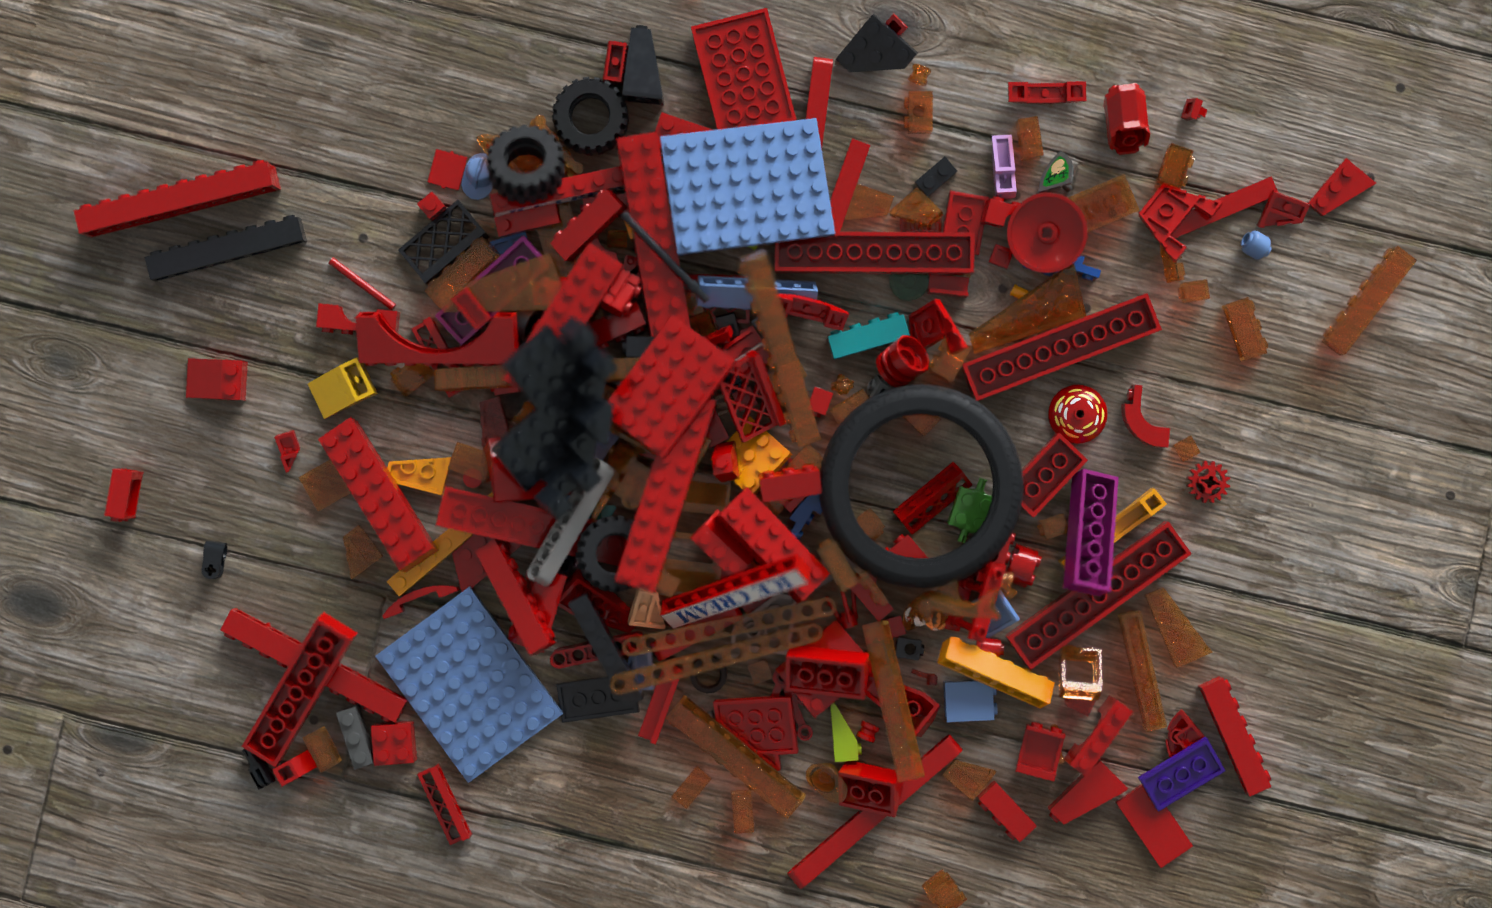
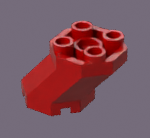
M1137 83L1110 87L1105 95L1103 104L1109 148L1111 150L1115 149L1119 155L1134 154L1139 151L1141 145L1145 147L1149 144L1151 134L1148 126L1144 90Z

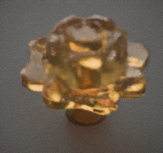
M840 374L837 376V380L831 383V390L836 391L839 395H846L850 389L854 388V381Z

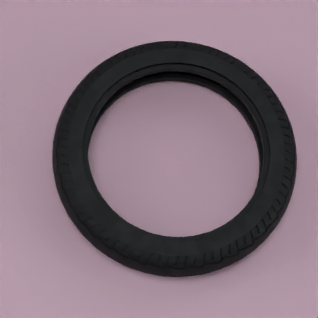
M935 385L897 387L879 393L863 402L836 429L826 448L820 469L821 494H819L821 509L826 525L836 544L855 565L866 573L884 582L907 588H935L953 584L973 575L986 566L1001 551L1016 526L1023 499V474L1020 459L1010 435L1001 422L986 407L973 398L958 391ZM906 415H935L948 419L964 428L976 439L983 449L992 473L993 492L991 504L980 528L967 542L957 549L931 558L904 557L879 546L860 527L849 500L850 470L861 445L880 426Z

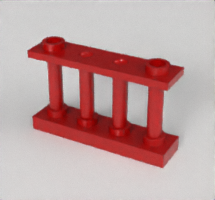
M989 561L988 566H984L979 570L985 573L983 585L974 582L976 573L953 583L940 627L946 624L944 629L960 632V628L969 631L968 639L985 642L1006 565ZM971 590L980 593L977 604L968 601ZM966 609L975 612L972 623L963 620Z

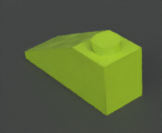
M834 702L830 705L835 762L859 760L858 755H862L861 743H857L855 735Z

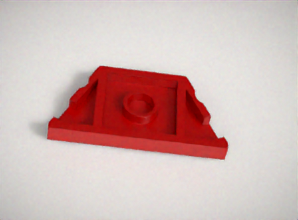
M474 534L452 553L461 592L469 586L473 588L487 576L475 551L494 538ZM504 541L509 547V555H512L522 546L521 544Z

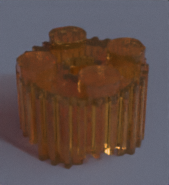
M943 869L921 885L927 893L926 895L933 904L936 903L939 906L938 908H958L967 900L965 894L962 891L959 892L960 889L955 884L954 879L948 872L945 873Z

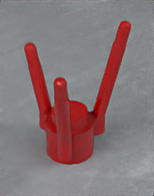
M852 590V609L848 607L845 592L841 591L845 611L841 612V616L828 596L825 597L838 623L842 624L844 629L858 625L857 618L859 617L856 607V595Z

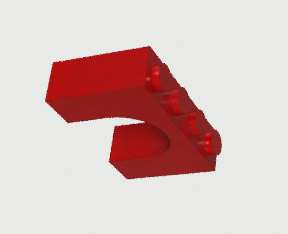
M900 534L893 540L895 544L890 549L888 547L884 548L904 557L928 558L908 534L905 536ZM863 571L860 574L856 572L848 579L850 582L847 584L848 587L878 622L893 610L892 606L879 592L875 577Z
M1110 695L1098 710L1101 713V718L1093 732L1081 745L1074 743L1064 757V760L1086 777L1133 713L1132 710Z

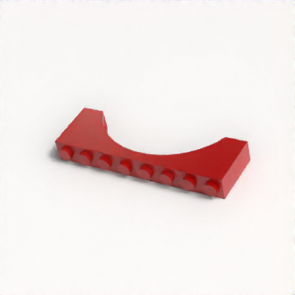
M360 312L355 317L359 363H365L367 366H374L378 363H385L386 366H394L397 363H404L405 366H414L416 363H424V366H434L436 364H443L444 366H454L455 364L473 366L475 364H482V366L488 367L494 364H503L519 349L517 312H497L488 328L479 337L464 345L443 349L424 347L405 339L389 326L380 312Z

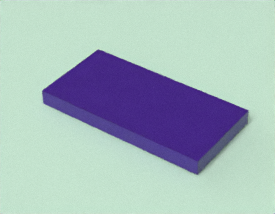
M1204 737L1142 774L1138 779L1154 807L1159 812L1226 770L1209 740Z

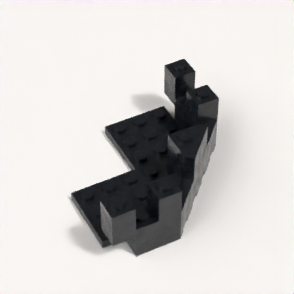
M574 317L568 319L557 329L561 335L559 338L552 328L546 324L502 364L503 368L535 408L490 448L525 492H528L540 480L544 483L545 487L534 498L545 512L557 520L573 507L566 499V496L578 486L589 493L603 480L593 468L596 442L608 444L614 404L603 399L605 381L619 369L610 355L597 348L593 343L597 338L587 324Z

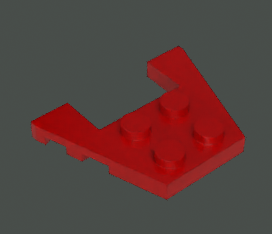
M1162 184L1142 208L1138 216L1172 261L1176 263L1187 247L1171 235L1193 208L1212 218L1223 202L1210 200L1202 195H1193L1185 190Z
M934 299L909 314V334L918 340L925 349L945 338L950 354H958L968 348L940 300Z

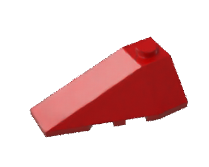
M579 569L568 578L563 588L559 607L574 615L568 604L569 601L588 591L608 627L626 633L631 632L636 627L629 625L627 622L631 608L614 592L603 591L592 586L588 580L584 579Z
M872 672L868 674L865 695L915 737H922L933 723L941 705L924 692Z

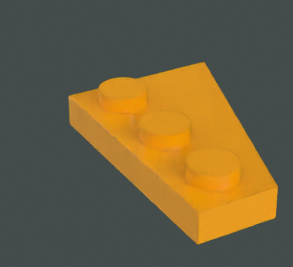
M452 457L389 461L387 469L399 485L443 495Z

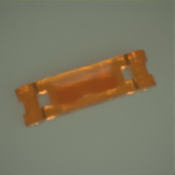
M537 115L531 120L529 127L534 125L539 126L540 130L542 128L549 131V135L553 134L557 138V142L560 143L556 133L550 131L546 126L544 116ZM560 143L564 157L565 173L569 177L579 175L583 171V165L575 162L571 157L570 151Z

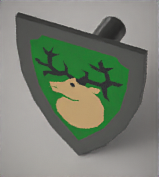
M1060 151L1047 165L1040 180L1038 193L1062 187L1066 192L1072 190L1073 187L1070 184L1073 182L1074 167L1067 154Z

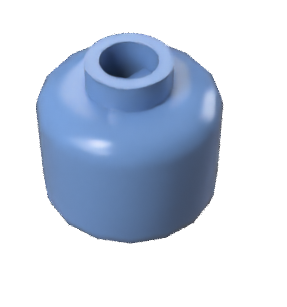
M1256 230L1247 232L1241 240L1243 253L1256 260L1267 257L1271 252L1270 238Z

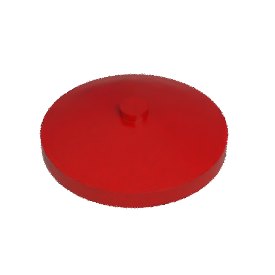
M1040 193L1022 201L1012 213L1007 227V240L1014 257L1028 269L1041 273L1058 272L1072 265L1082 254L1088 237L1087 222L1080 208L1069 198L1056 193Z

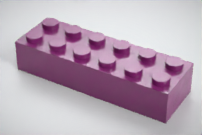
M522 236L467 287L493 318L497 312H501L527 289L533 281L548 270L551 264L525 236ZM452 301L435 315L460 345L466 344L491 321L489 320L475 331Z
M1087 469L1076 472L1072 477L1064 589L1095 596H1101L1111 590L1119 477Z

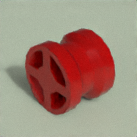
M862 720V727L860 731H857L856 736L874 743L875 734L879 732L880 727Z

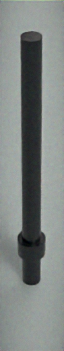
M626 211L620 216L687 285L686 288L691 293L694 292L704 304L710 299L699 287L700 284L695 279L692 280Z

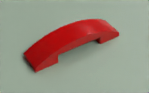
M1067 81L1065 83L1008 82L1009 103L1062 104L1087 101L1086 81Z
M774 294L768 309L770 314L786 318L789 314L822 322L824 327L843 331L849 316V312L829 303L793 294Z
M442 584L427 586L410 592L394 602L382 615L383 619L404 612L403 603L437 591L438 597L441 598L459 591L460 588L455 585Z

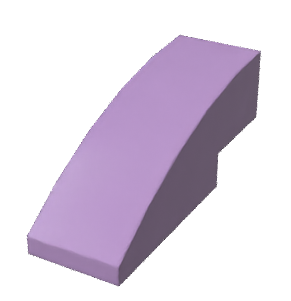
M1012 135L992 136L995 196L1003 199H1013L1016 197L1017 190Z

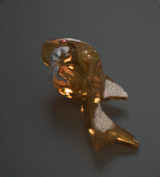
M952 580V582L941 586L937 590L923 592L914 598L905 609L903 625L907 631L923 625L928 626L933 631H938L946 626L945 621L949 614L1000 620L1001 615L995 608V600L1000 590L996 588L990 590L980 601L969 603L960 599L958 581ZM935 611H937V612H938V613L936 614V617L938 618V619L936 620L937 624H934V626H933V624H932L933 614H934Z

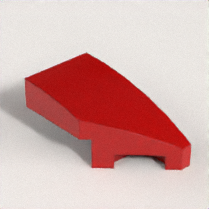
M294 430L274 437L286 473L290 471L300 450Z

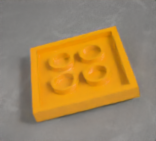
M752 417L747 419L748 421L755 422ZM745 423L743 428L744 435L751 432L753 425ZM736 431L727 441L736 442L740 479L733 481L742 489L748 487L755 495L760 491L758 475L767 470L777 472L793 455L767 431L744 443L741 442Z

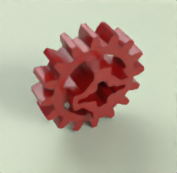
M1202 461V466L1195 464L1196 470H1189L1192 476L1186 477V479L1191 480V483L1186 485V487H1192L1189 494H1196L1195 500L1202 498V503H1206L1208 499L1210 503H1214V498L1219 501L1222 500L1220 495H1227L1224 489L1230 488V485L1226 484L1230 477H1225L1228 471H1221L1222 465L1218 464L1215 466V461H1210L1209 465L1207 461ZM1206 469L1205 474L1198 476L1202 470ZM1216 472H1217L1218 475L1220 476V480H1221V481H1219V480L1217 479V477H1216ZM1209 479L1216 484L1207 485V483L1201 480ZM1196 483L1199 484L1201 492L1197 489ZM1219 488L1216 493L1210 495L1212 490Z

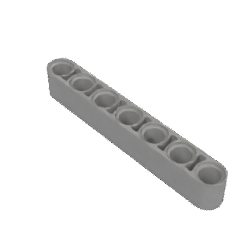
M598 458L594 459L593 468L603 480L589 493L578 486L573 490L568 499L573 507L563 517L555 521L528 568V578L542 586H548L554 579L614 474L613 467Z

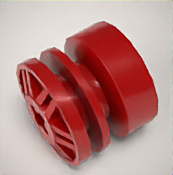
M909 335L901 336L881 352L876 359V366L881 377L888 384L896 388L907 385L926 370L930 363L924 346Z

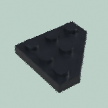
M874 13L842 50L836 60L849 72L905 69L918 52Z

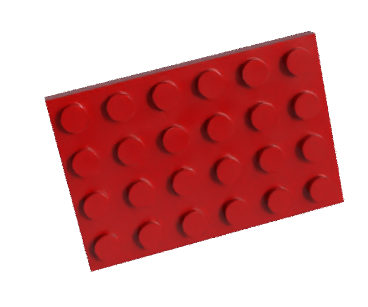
M767 8L691 26L717 130L797 120Z
M672 315L608 400V402L614 404L611 420L665 459L737 362Z

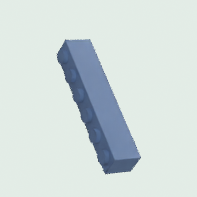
M698 276L697 282L700 284L699 287L710 299L704 304L696 296L697 306L703 308L721 307L723 309L741 308L743 310L760 309L767 311L774 294H793L817 299L818 289L816 282Z

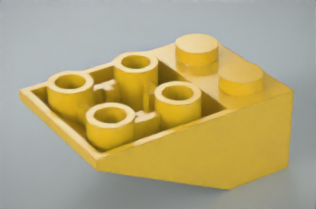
M358 357L339 365L308 383L324 419L378 394L364 363H359Z

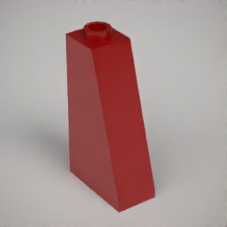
M1098 760L1087 777L1081 774L1047 807L1051 811L1049 816L1056 823L1061 821L1064 825L1126 792L1128 788Z

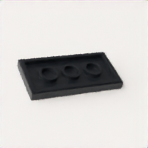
M608 676L556 684L559 706L563 712L561 715L562 723L640 712L639 702L628 708L624 707Z

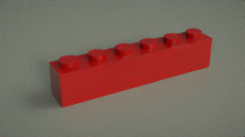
M493 539L477 549L475 553L529 655H538L556 644L555 634L547 626L544 613L536 606L535 596L527 589L526 579L519 574L517 562L510 557L508 553L509 547L504 541Z
M1219 676L1198 685L1245 794L1250 797L1271 788L1269 783L1271 781L1270 774L1262 767L1263 758L1259 752L1255 751L1253 746L1256 744L1251 733L1248 734L1245 728L1248 726L1244 716H1240L1237 710L1240 706L1236 698H1232L1230 694L1232 688L1229 681Z

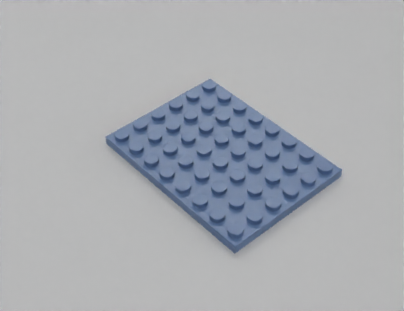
M817 118L660 136L677 255L835 235Z
M471 586L376 655L378 661L468 783L563 714L557 703L513 643L508 639V636Z

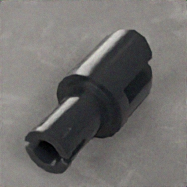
M246 749L242 750L250 765L248 771L258 790L276 781L266 761L261 760Z

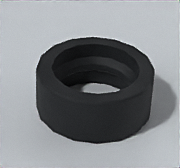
M526 303L516 310L518 341L523 344L531 335L533 325L541 316L540 310Z
M712 655L696 659L691 667L690 680L698 691L706 694L715 693L724 686L727 678V669L722 660ZM713 663L718 667L720 678L716 684L706 686L699 682L697 671L702 664Z

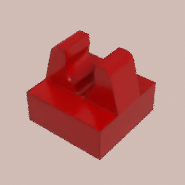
M1197 98L1187 99L1181 118L1187 121L1197 120L1200 117L1205 118L1207 109L1201 107L1203 101Z

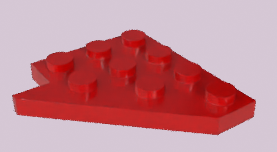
M792 695L715 699L713 701L715 720L777 771L781 770L780 755L798 754L799 749Z

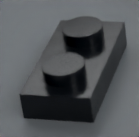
M944 156L915 181V184L926 197H929L950 179L957 170Z

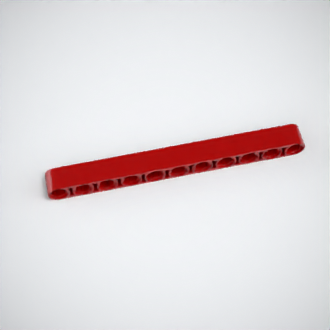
M950 734L945 736L903 772V790L899 805L962 752L963 749ZM859 810L798 862L787 875L799 889L804 888L887 816Z

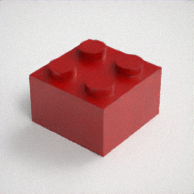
M414 721L377 723L371 726L374 766L414 763L417 760Z

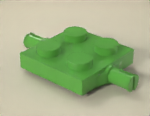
M979 478L976 489L960 486L947 523L961 529L957 540L961 543L966 542L968 533L977 532L989 511L992 496L983 491L987 482L986 479Z

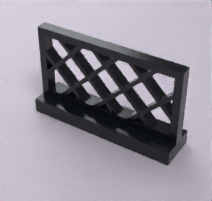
M456 200L399 248L398 251L416 271L422 281L431 287L486 241L489 235L462 203ZM458 206L462 210V219L452 218V211ZM448 221L446 232L437 231V224L439 222ZM451 222H461L460 232H450ZM465 223H473L476 229L471 233H464ZM425 234H432L431 244H422V237ZM436 234L446 235L445 245H435ZM450 235L460 236L459 243L456 246L449 245ZM411 246L417 247L416 257L408 256L405 251ZM421 247L431 248L430 258L420 257ZM435 248H445L444 256L440 259L434 258ZM429 261V268L422 273L419 270V262Z

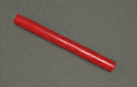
M335 258L329 261L328 264L391 311L395 308L396 304Z

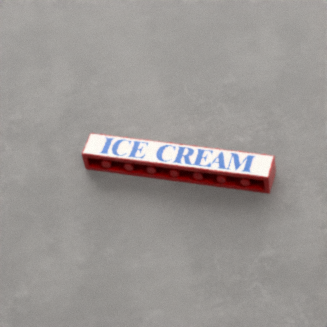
M618 166L562 178L560 187H556V192L553 195L548 194L547 199L543 201L539 199L536 200L537 203L532 204L531 202L519 204L517 200L511 202L507 199V196L504 198L498 192L490 194V203L494 218L549 204H560L596 196L603 189H609L613 192L624 190L621 168Z
M798 554L662 600L660 616L672 629L808 584L810 567Z

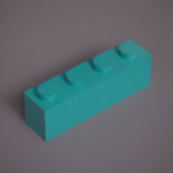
M892 313L887 315L888 319L881 321L879 318L869 320V324L861 326L860 323L849 326L850 330L844 332L840 330L831 331V335L827 336L833 360L893 343L903 335L910 336L904 314Z

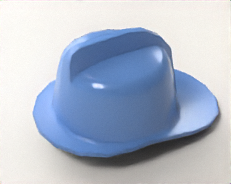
M475 154L467 162L461 186L466 196L471 199H483L492 190L493 186L489 179L487 167L488 154Z

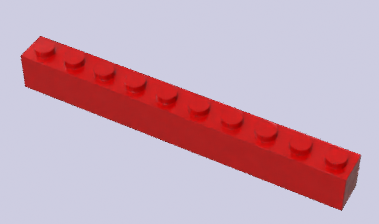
M237 608L230 610L220 631L225 633V637L241 641V645L248 649L255 648L260 651L259 654L268 659L272 657L277 660L276 663L284 668L290 665L302 642L271 626H267L264 622ZM341 663L326 686L331 693L338 696L342 694L347 697L346 700L355 705L359 703L364 706L363 709L371 714L376 712L381 715L382 720L388 723L398 721L408 703L404 696Z

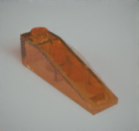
M621 442L617 446L613 445L607 453L609 456L607 464L613 467L614 474L597 502L590 521L595 522L637 461L641 450Z

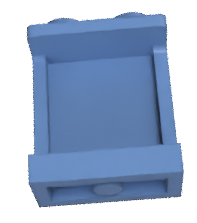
M976 680L943 681L946 722L994 720V715H997V703L993 702V695H996V689Z

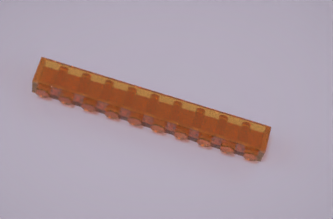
M761 250L740 257L741 264L738 265L741 275L746 277L747 283H744L745 290L752 297L750 306L753 314H757L758 320L755 323L759 333L762 332L764 339L761 340L764 351H768L769 354L767 363L770 370L773 369L775 374L772 380L775 388H779L780 391L778 400L786 411L783 413L786 424H790L791 431H788L790 439L798 447L819 441L821 436L767 254Z

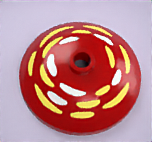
M1071 385L1061 389L1052 398L1048 409V420L1055 434L1060 433L1070 443H1086L1095 439L1104 429L1107 421V407L1104 399L1096 390L1085 385ZM1078 410H1081L1083 412V416L1081 418L1077 417L1076 415Z

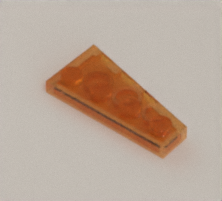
M1164 587L1144 595L1176 668L1213 653Z

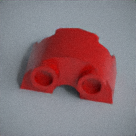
M1016 543L1010 563L1006 569L1004 581L1024 588L1027 585L1032 586L1035 579L1033 572L1035 567H1039L1042 556L1038 555L1037 550Z

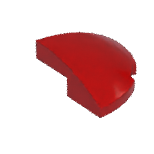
M1182 709L1174 715L1167 728L1169 731L1166 748L1169 757L1174 756L1205 737Z

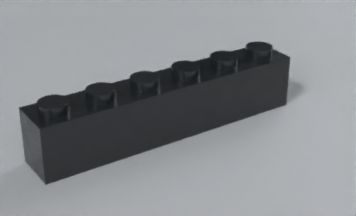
M586 591L571 599L568 604L624 707L628 708L643 700L644 693L589 592Z

